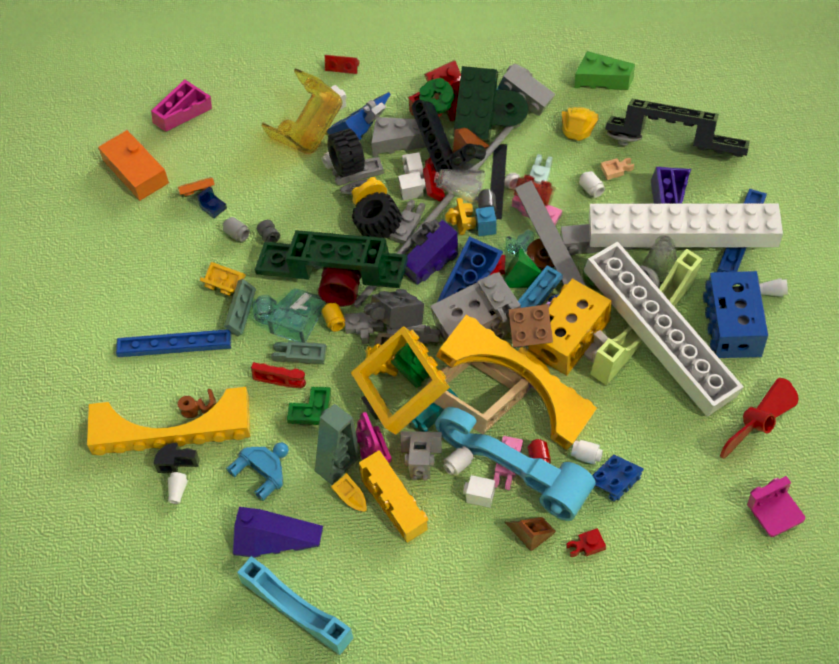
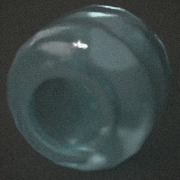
M261 295L253 302V316L256 321L261 322V324H270L277 318V302L271 296Z

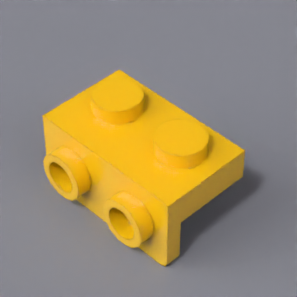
M211 262L205 278L200 277L199 281L205 283L204 287L215 290L216 287L221 289L220 293L231 296V293L234 294L238 280L244 279L246 274Z

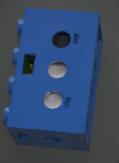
M757 271L710 273L709 280L705 282L706 292H703V302L707 303L705 317L709 319L708 335L712 336L710 349L714 351L718 358L762 357L768 339V331Z

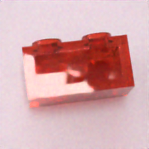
M526 174L518 178L516 187L532 180L544 205L548 206L551 204L556 187L551 186V182L545 180L539 182L534 180L535 177Z

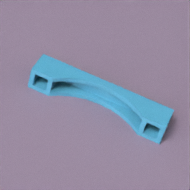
M252 556L237 572L242 584L338 655H341L353 640L350 627L336 617L317 609L302 599Z

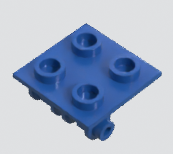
M613 455L592 476L595 479V486L610 493L609 499L615 502L616 500L619 501L624 492L627 493L641 479V472L644 468Z

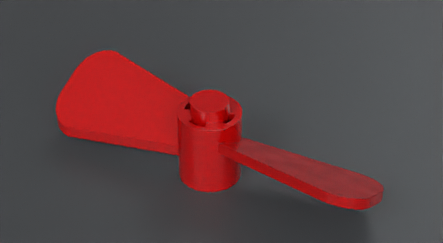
M777 378L758 407H750L744 412L743 422L745 426L726 442L722 448L720 458L725 459L753 429L770 433L775 427L776 417L798 404V393L789 380Z

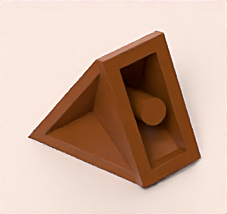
M468 128L455 129L453 153L469 143L482 145L485 149L489 147L487 143Z
M543 517L505 522L530 551H533L556 532Z

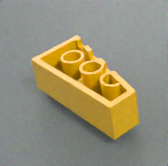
M379 450L359 462L362 483L404 540L408 543L427 531V515L423 510H419L412 495H409L381 451Z

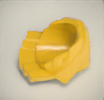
M583 107L568 108L567 112L562 111L563 133L567 138L577 141L588 138L599 119L598 114Z

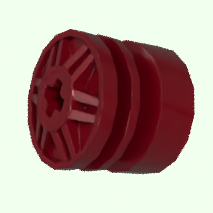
M323 267L322 278L318 287V296L327 304L336 303L339 307L350 306L355 303L361 279L360 270Z

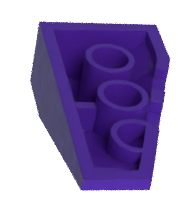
M239 507L234 525L233 555L256 558L268 553L279 554L280 551L292 549L296 551L319 547L323 526L261 509Z

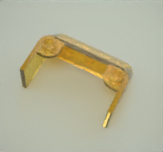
M295 68L294 72L300 83L304 85L308 93L312 94L296 122L284 120L277 129L265 123H262L261 126L269 138L305 154H311L317 149L340 110L343 101L337 92L318 77Z

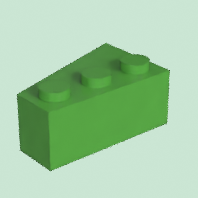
M587 51L575 73L574 88L590 86V89L607 87V89L628 90L634 78L635 64Z

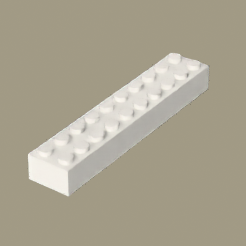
M590 204L589 208L590 247H609L616 242H619L622 247H779L783 235L779 204Z
M619 242L588 258L584 272L604 296L612 300L611 304L707 417L738 396L743 388L742 384Z

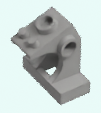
M401 431V452H409V454H405V466H409L410 479L414 481L417 479H422L423 481L430 479V466L434 467V454L431 453H442V432Z

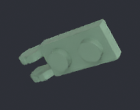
M276 342L273 345V349L279 352H274L271 355V359L277 362L324 364L327 346L322 343Z

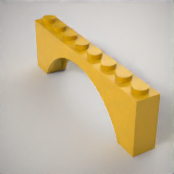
M467 314L436 355V357L451 368L469 362H489L507 367L521 375L536 389L545 403L551 424L550 439L565 450H568L597 409L590 400L578 395L573 388L560 382L559 378L550 375L541 365L529 360L524 353L515 350L509 342L501 340L492 330L486 329L475 318L469 317Z
M246 387L226 389L221 399L207 413L186 424L169 428H149L131 423L117 414L109 402L89 404L87 446L92 455H104L105 453L114 452L124 453L125 451L132 450L143 451L150 448L161 449L171 443H178V446L181 447L186 444H203L213 441L223 442L231 439L242 440L250 437L249 395Z

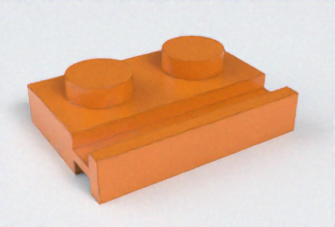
M209 177L178 186L180 195L188 196L194 194V191L199 189L201 191L209 190L215 184L213 178Z

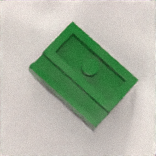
M408 343L391 360V363L415 388L421 387L422 381H425L429 375Z

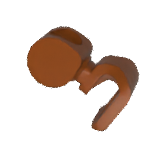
M207 390L210 403L207 406L202 401V398L195 401L191 396L181 397L178 401V407L182 416L193 418L198 416L199 410L205 414L213 408L216 400L212 390Z

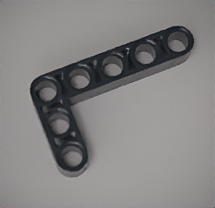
M424 100L414 101L412 112L438 176L454 179L485 158L486 149L482 145L470 143L453 153L434 104Z

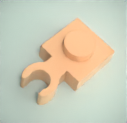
M616 158L602 162L601 169L606 179L610 180L624 176V171H632L634 164H631V158H626L621 162Z

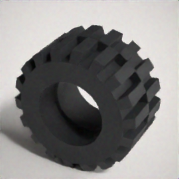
M346 129L329 134L327 141L328 152L333 167L339 176L346 177L362 172L365 167V158L361 143L352 129Z
M375 192L373 195H367L366 198L363 197L352 211V221L361 235L366 237L389 238L400 227L399 223L402 222L400 210L392 197L384 192L380 194Z

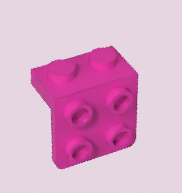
M361 413L360 419L357 421L355 433L362 460L380 450L387 462L390 463L392 458L379 426L372 427L367 413Z
M787 476L781 479L775 478L768 485L762 488L761 486L756 487L750 492L747 506L770 537H775L803 523L806 518L788 493L791 481Z

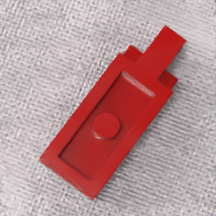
M430 157L425 160V168H423L427 196L441 202L445 197L442 178L438 176Z

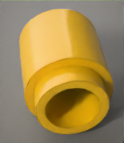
M336 303L326 304L321 314L328 328L334 332L342 330L345 327V318L339 305Z

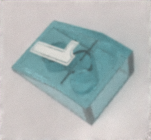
M294 288L275 306L267 322L270 333L295 342H306L321 315L322 309L327 303L318 295Z

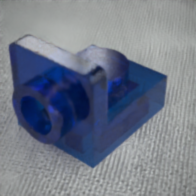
M208 187L197 196L200 208L212 218L217 217L227 209L226 203L214 195L211 187Z

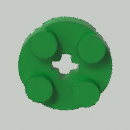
M442 78L428 81L419 90V99L433 103L437 114L446 112L451 107L455 97L451 85ZM441 93L438 100L433 98L434 94Z

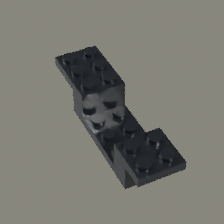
M633 98L627 106L625 118L610 116L606 123L605 130H609L612 134L626 133L629 137L641 135L645 126L646 116L652 120L666 119L665 121L668 123H676L678 121L683 122L685 126L692 127L697 125L693 146H696L699 150L713 149L714 152L720 154L729 152L736 157L747 156L750 143L748 140L715 135L719 116L717 113Z

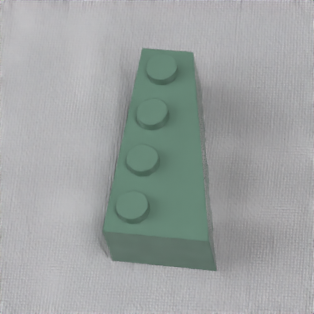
M336 404L324 410L320 417L315 472L331 485L360 458L353 417Z

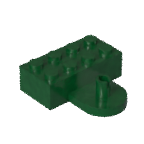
M462 66L454 131L455 129L468 128L484 142H490L492 125L505 127L520 125L528 115V103L524 96L518 92L496 90L498 80L497 69Z

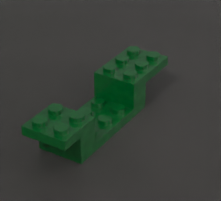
M295 230L291 244L264 242L254 270L256 275L309 280L314 266L360 270L363 285L400 288L408 257L405 254L389 253L386 238Z

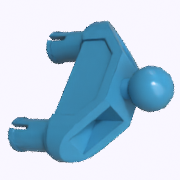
M283 442L274 445L273 453L266 447H246L239 452V457L226 467V470L234 478L246 466H251L267 480L254 491L255 495L261 501H264L275 489L278 490L283 486L282 466L279 458L286 457L289 448Z

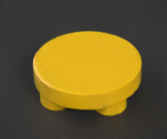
M371 177L367 182L352 190L353 204L356 205L363 197L366 198L367 195H373L375 192L387 194V188L381 181Z

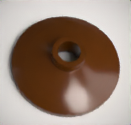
M540 238L532 241L527 248V255L538 268L544 269L546 266L554 268Z

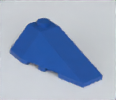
M390 92L385 93L373 101L376 103V106L381 102L385 105L391 94ZM360 108L349 114L350 116L343 120L341 119L327 128L326 132L333 134L342 130L352 129L359 140H361V135L368 131L373 121L368 124L364 119L367 113L364 112L363 108Z
M469 236L437 302L487 277L496 268L503 251Z

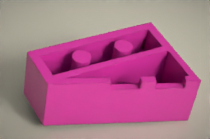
M184 79L151 110L152 122L167 132L211 110V96Z

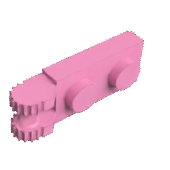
M503 436L502 442L521 453L523 439ZM496 463L495 487L497 488L500 483V476L507 477L505 489L510 490L516 473Z

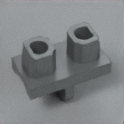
M434 219L430 223H423L422 229L410 237L411 241L416 246H421L428 239L426 237L429 232L433 234L440 227L438 221Z

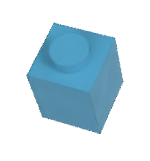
M494 206L475 209L478 236L496 234Z

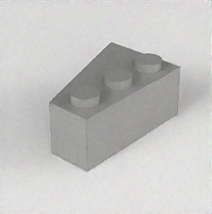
M515 63L503 76L497 88L498 90L515 91L523 95L528 103V111L538 116L548 107L555 96V93Z
M376 117L372 138L373 157L385 152L392 154L396 150L405 149V151L426 147L415 119Z

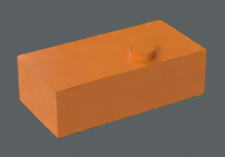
M128 130L98 147L105 164L139 201L169 183L165 169Z

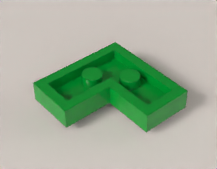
M311 387L309 403H289L287 423L319 425L322 413L330 406L331 387Z

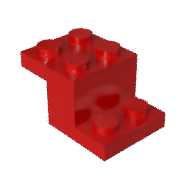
M456 60L424 73L427 82L442 78L453 88L455 97L451 107L446 111L450 121H454L456 118L461 78ZM441 93L434 94L433 98L438 100Z

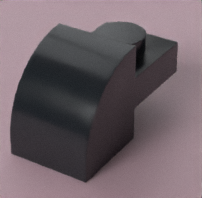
M171 443L162 447L157 452L154 466L157 473L178 472L179 467H199L200 459L196 450L189 448L180 450L178 443Z

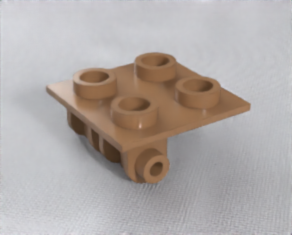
M548 304L509 309L513 348L553 343Z

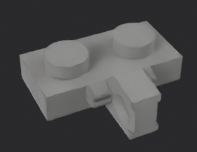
M364 312L345 314L346 334H361L362 344H369L370 333L384 331V323L381 320H373L370 318V315H366Z

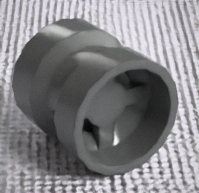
M263 220L257 225V232L262 236L264 242L276 243L280 239V233L271 220Z

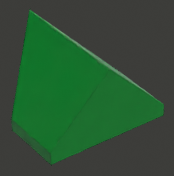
M519 249L510 261L503 279L509 288H529L540 275L541 270L523 249Z

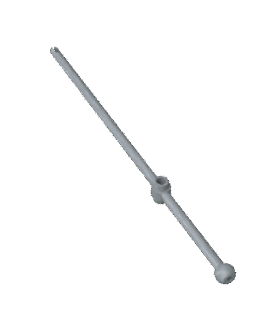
M520 125L503 129L486 149L485 158L457 177L460 180L423 223H430L436 219L465 184L476 183L478 176L474 173L512 129L518 128ZM422 224L412 235H414L416 232L422 229ZM411 238L405 242L396 254H405L414 243L411 241ZM368 285L356 299L354 306L360 307L377 286Z

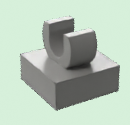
M373 100L366 103L367 106L363 110L367 113L364 119L368 124L374 121L376 117H380L386 106L382 102L377 106Z

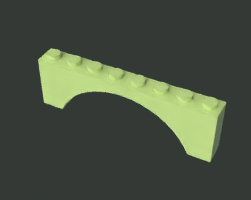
M688 249L676 260L659 288L673 306L678 303L694 284L703 260ZM631 326L616 338H608L596 353L591 375L605 385L612 380L643 343Z

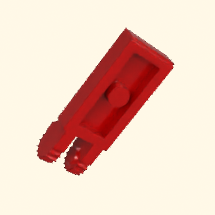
M255 362L251 366L252 378L255 381L298 389L306 385L303 370L295 368L290 371L284 367H275Z

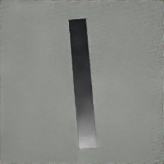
M499 144L493 154L491 190L496 196L497 211L495 216L496 219L502 220L507 144Z

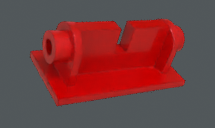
M325 55V71L357 74V66L360 64V60H357V58Z

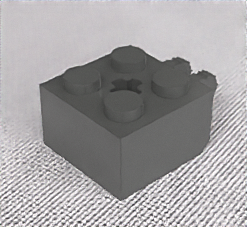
M397 289L394 292L381 291L379 294H372L371 303L366 304L363 310L373 320H381L391 329H399L403 326L412 327L422 324L424 303L408 293L407 290Z

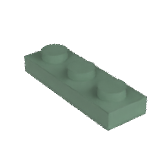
M244 279L237 282L224 325L225 328L237 336L242 335L256 291V288Z

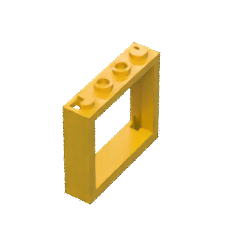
M404 326L351 372L385 429L395 435L450 388L445 381L446 375L441 370L438 371L436 368L438 366L437 362L431 356H428L429 350L423 343H419L418 339L420 337L413 329L409 331ZM408 343L433 381L392 415L369 379V376Z

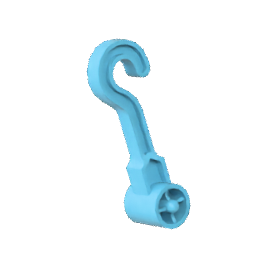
M447 407L442 411L435 422V426L438 432H442V437L456 449L465 446L473 455L488 457L521 476L527 486L542 494L539 498L541 505L550 514L561 520L572 521L596 485L593 476L586 469L575 463L563 462L558 469L541 458H529L489 435L469 433L477 422L471 414L454 407Z

